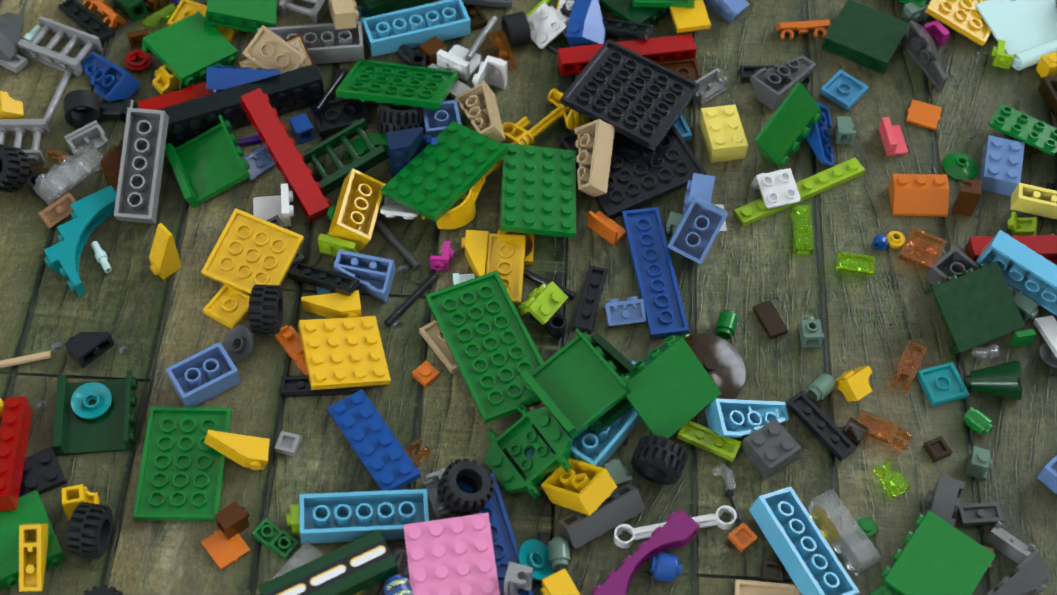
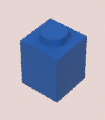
M306 113L289 118L290 130L298 145L315 139L314 128Z

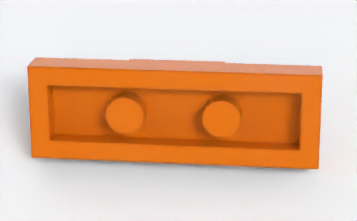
M104 0L83 1V4L89 10L94 12L97 9L104 16L106 14L109 15L104 18L103 22L113 30L117 27V22L125 25L127 22L125 18Z
M830 20L780 22L776 26V32H781V40L785 39V33H788L789 38L793 39L794 32L806 34L810 30H814V38L818 37V31H821L822 36L825 37L826 29L830 26Z
M291 325L280 328V332L275 334V339L303 375L308 376L301 337Z

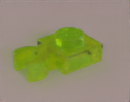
M887 460L883 463L886 470H882L879 465L875 467V473L883 477L880 481L881 485L891 498L909 490L910 484L899 470L895 472L891 470V464Z

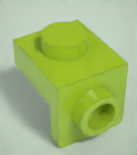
M999 40L997 46L992 48L991 56H994L992 66L1010 69L1014 55L1004 53L1006 41Z
M1012 211L1011 218H1008L1007 221L1008 229H1011L1012 235H1036L1037 217L1018 218L1016 211Z
M299 504L290 505L291 513H287V526H291L292 535H300Z

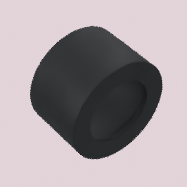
M524 12L501 17L503 36L509 48L531 42L530 27Z
M74 90L64 97L65 121L70 126L81 128L95 120L97 122L100 120L98 97L93 92Z

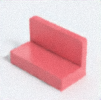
M882 117L878 129L886 155H906L908 149L900 125H891L889 117Z

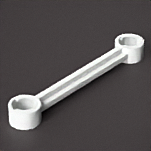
M723 505L717 509L716 513L691 518L700 525L699 529L717 526L720 529L728 530L734 526L737 513L731 506ZM723 513H728L732 516L731 522H723L719 517ZM667 522L633 528L628 524H621L614 531V543L620 548H629L636 540L651 538L653 531L658 526L662 527ZM622 531L631 534L629 541H621L618 538Z

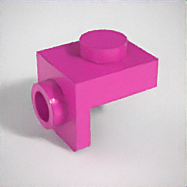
M939 20L928 22L923 26L940 47L946 45L950 32Z
M443 241L441 256H430V269L437 271L449 270L450 260H454V249H451V241Z

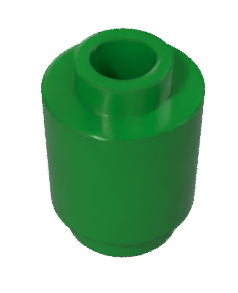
M731 310L720 312L715 328L717 336L725 340L731 339V336L735 333L738 316L735 312Z
M971 407L962 418L965 424L980 436L983 434L988 435L994 428L992 425L993 420L978 408Z

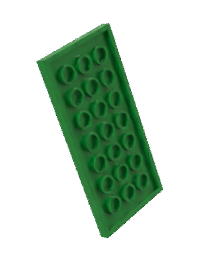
M497 271L425 295L427 304L485 424L518 412L516 407L519 403H524L526 408L543 403L520 374L526 369L531 373L544 362Z

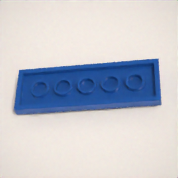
M362 389L327 407L328 413L380 491L399 490L421 478L419 470Z

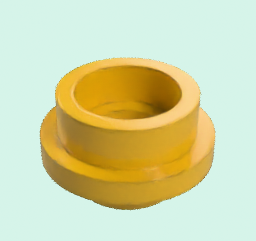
M898 231L889 232L887 235L888 246L893 249L900 248L905 243V236Z

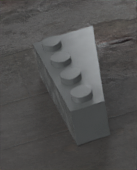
M940 475L933 490H928L925 499L928 507L924 508L922 514L924 515L930 510L954 526L956 519L952 517H955L961 499L958 497L962 490H964L965 482Z

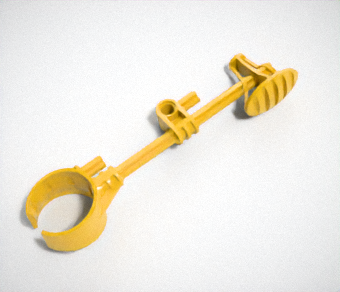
M553 88L549 92L547 100L549 103L556 105L557 108L528 131L525 128L531 122L526 116L515 124L511 122L503 123L505 140L501 143L532 146L534 138L560 117L564 116L566 127L573 131L575 128L587 124L591 119L559 103L564 93ZM502 158L461 197L464 201L460 205L448 210L436 222L438 229L460 228L474 219L476 215L475 201L483 184L486 182L485 178L502 165Z

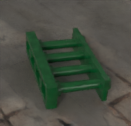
M364 118L354 121L347 128L313 148H308L302 154L305 164L312 163L322 178L319 184L325 195L342 186L344 179L352 168L364 173L388 159L382 145L375 147L366 134L365 130L368 129ZM357 135L360 136L369 150V153L362 157L358 155L349 141ZM341 144L344 145L353 159V162L347 166L342 164L333 150ZM326 153L338 169L331 175L326 173L318 160L319 157Z

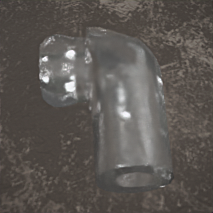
M990 345L989 348H972V357L995 359L1000 355V348L997 345Z
M724 464L714 466L713 474L716 477L721 476L724 478L726 490L736 489L733 471Z

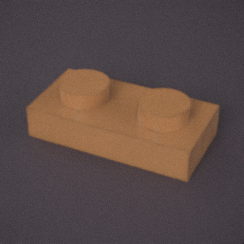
M67 192L37 214L47 228H51L73 212L70 204L76 202L70 192Z

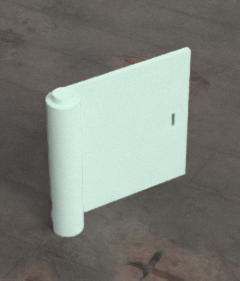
M986 0L975 5L997 42L999 40L1006 41L1004 53L1014 55L1011 65L1017 71L1038 64L1041 55L1057 51L1056 0Z

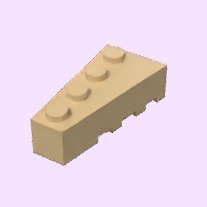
M328 0L329 12L335 29L356 28V21H359L356 1Z
M485 81L455 97V100H457L478 133L500 143L505 140L496 96Z
M600 119L575 128V134L578 135L575 144L579 152L576 156V162L579 163V168L577 169L578 190L592 197L607 193L615 131L612 125Z

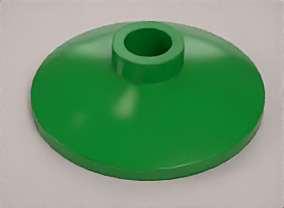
M953 152L943 159L942 169L951 179L963 182V180H971L977 175L978 164L968 154Z

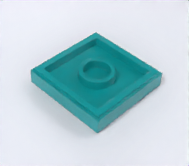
M953 362L916 372V376L932 407L965 399L970 395Z

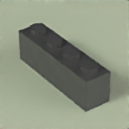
M626 483L615 489L611 496L605 499L590 516L576 511L558 521L564 539L569 541V546L577 549L584 547L589 541L603 536L605 532L616 528L626 520L637 517L639 513L645 510L638 488Z

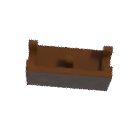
M965 179L962 184H968L971 188L960 187L951 213L972 217L981 196L982 180Z

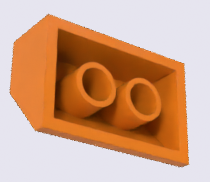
M892 174L888 185L892 216H948L950 188L947 174Z

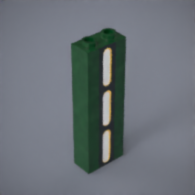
M378 529L259 585L261 593L259 595H355L398 574V566Z

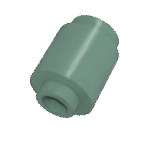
M822 373L808 386L807 395L815 402L823 400L836 388L835 379L830 374Z
M554 537L548 542L549 564L552 565L554 570L567 569L570 563L569 541L563 537Z

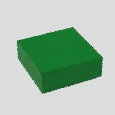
M1034 329L1016 331L1010 341L1012 348L1031 345L1036 335Z

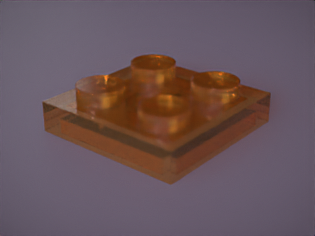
M911 227L899 259L930 270V267L940 259L947 240Z

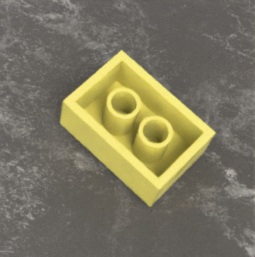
M736 105L701 108L699 125L710 162L745 159L748 143Z

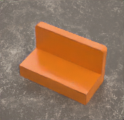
M592 211L588 212L587 226L613 246L626 236V230L601 211H598L596 214Z

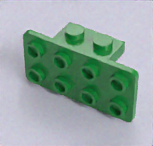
M1001 104L988 124L991 128L1050 155L1057 153V128L1017 111L1010 106Z

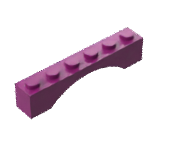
M682 509L677 513H671L666 520L667 523L662 527L658 526L651 534L652 537L647 542L645 540L641 542L637 547V552L633 556L628 555L623 560L622 566L618 570L614 569L607 576V581L603 585H597L591 594L626 595L635 573L645 562L659 552L685 547L699 533L700 525Z

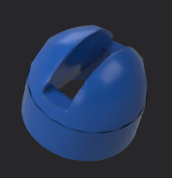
M882 234L876 235L872 243L873 248L885 250L888 246L887 237Z

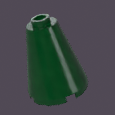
M1011 361L970 371V375H966L967 387H971V391L1021 400L1020 361Z

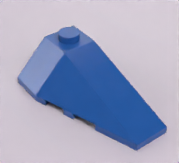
M575 0L566 32V39L570 47L603 44L606 31L599 0Z
M93 51L81 63L86 75L91 80V84L95 88L96 94L106 101L131 98L141 86L129 72Z
M212 65L206 67V89H212L213 93L279 75L281 70L265 68L253 70L251 67H239L237 69V66Z
M816 102L820 106L822 117L817 124L813 125L806 140L820 162L831 168L834 166L833 148L830 145L833 136L829 134V129L832 128L829 108Z

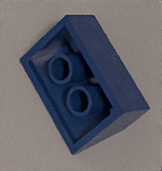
M423 127L386 132L391 178L399 173L424 149Z

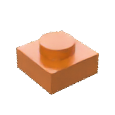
M426 360L412 372V376L427 388L440 377V372Z
M744 522L727 536L741 553L758 538Z

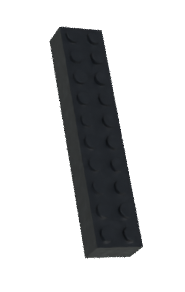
M312 64L158 109L165 111L169 116L166 144L171 143L173 147L188 142L220 124L219 115L225 120L228 119L233 126L232 130L251 125L241 106L240 96L258 88H261L263 94L266 93L270 99L269 104L277 110L279 116L317 104L324 95L323 78L317 65Z

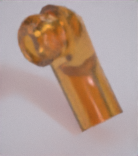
M53 148L48 150V156L57 158L61 166L70 164L71 159L67 151Z

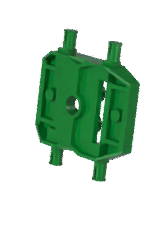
M519 403L516 409L521 413L522 417L499 437H497L493 429L488 430L490 433L486 431L485 435L489 438L491 444L483 460L509 494L529 492L533 499H537L541 494L536 489V486L542 482L546 474L558 469L560 466L565 472H569V469L573 468L567 461L570 456L573 440L546 406L529 411L524 403ZM534 426L538 429V431L541 433V435L545 438V440L548 442V444L552 447V449L555 451V454L550 450V448L547 446V444L544 442V440L540 437V435L537 433V431L533 428ZM535 448L534 455L527 457V451ZM505 450L508 451V453L511 455V457L514 459V461L517 463V465L520 467V469L523 471L527 478H523V476L520 474V472L517 470V468L505 454Z

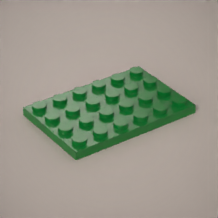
M359 59L336 89V97L374 101L379 104L390 103L396 106L406 105L412 108L422 107L429 110H439L459 78V71Z
M453 121L436 137L438 143L436 145L428 144L381 189V193L397 203L437 222L508 152L506 145Z
M504 143L508 147V152L502 157L500 231L575 238L576 151Z
M150 406L133 511L134 521L215 522L214 515L220 512L227 457L205 444L204 439L208 430L230 433L231 408Z

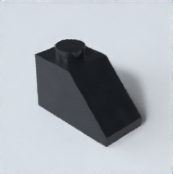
M80 332L76 336L71 337L64 345L68 354L82 368H85L115 344L109 332Z

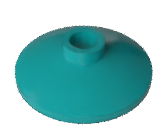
M90 382L80 386L71 397L73 412L83 419H95L104 415L112 403L110 390L105 385L97 382ZM95 400L96 403L90 406L89 402Z
M530 539L520 546V564L533 567V579L542 581V579L552 575L554 569L549 564L548 547L544 543L536 539Z

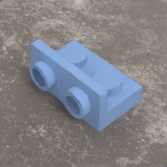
M264 145L256 146L252 150L253 153L249 156L246 154L242 156L250 165L248 171L251 177L247 178L250 182L275 166Z
M637 296L627 297L626 301L620 302L619 299L607 300L608 303L603 305L608 327L646 322L644 300L638 299Z

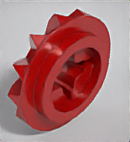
M141 49L133 50L125 56L124 64L127 70H132L133 73L138 70L141 73L142 69L147 70L148 66H152V56L150 53L145 54Z

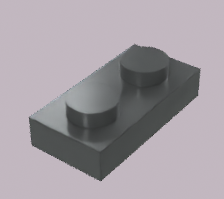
M999 502L960 504L957 509L961 527L996 525L998 521L1004 522Z

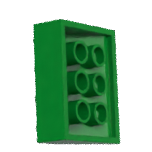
M800 82L796 83L755 138L762 160L778 170L788 164L792 153L799 149L801 141L809 136L813 125L817 124L822 117L820 106Z

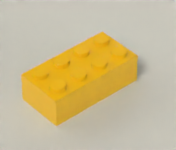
M352 168L343 181L328 236L356 243V248L362 251L371 240L383 196L381 189L386 184Z

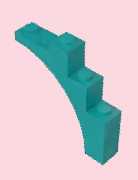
M111 185L70 204L73 211L70 213L72 220L57 227L59 243L44 249L46 257L43 259L47 267H52L55 273L60 272L63 278L67 277L68 281L66 282L71 292L75 290L79 297L86 294L79 274L80 257L83 247L93 231L114 214L116 192Z

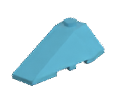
M714 399L704 409L708 428L721 437L740 438L752 434L775 418L780 424L789 420L785 402Z

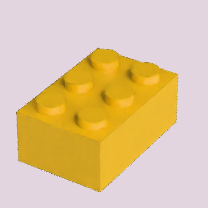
M569 458L567 461L573 468L569 469V472H565L560 466L541 484V487L551 503L590 516L605 499L611 496L617 485L606 468Z

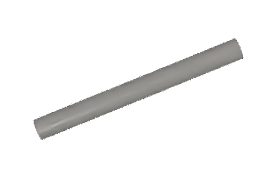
M496 16L491 17L466 54L465 59L467 61H471L497 22Z
M69 70L65 71L43 119H47L48 124L72 75V72Z

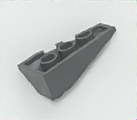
M6 12L0 16L1 60L11 62L18 53L17 43L20 40V33L22 31L23 15Z
M911 20L909 21L902 45L937 89L942 91L947 78L934 41L923 26Z
M802 55L787 60L784 64L779 65L777 63L772 68L760 69L750 78L759 102L771 110H775L781 105L796 83H801L817 64Z
M1037 550L1033 551L1016 566V569L1009 577L1005 576L995 587V591L992 589L986 595H1033L1034 593L1039 595L1047 587L1045 582L1049 578L1040 553Z

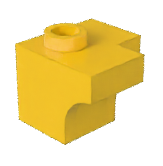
M165 65L154 71L156 78L152 80V85L161 95L179 88L180 81Z
M0 91V119H22L24 116L23 102L12 99L8 92Z
M859 366L854 370H848L835 379V389L840 390L844 394L847 402L859 401L873 391L869 385V376L872 373L870 366Z
M83 484L62 488V506L68 520L71 519L79 503L100 504L98 492H88L87 486L84 487Z

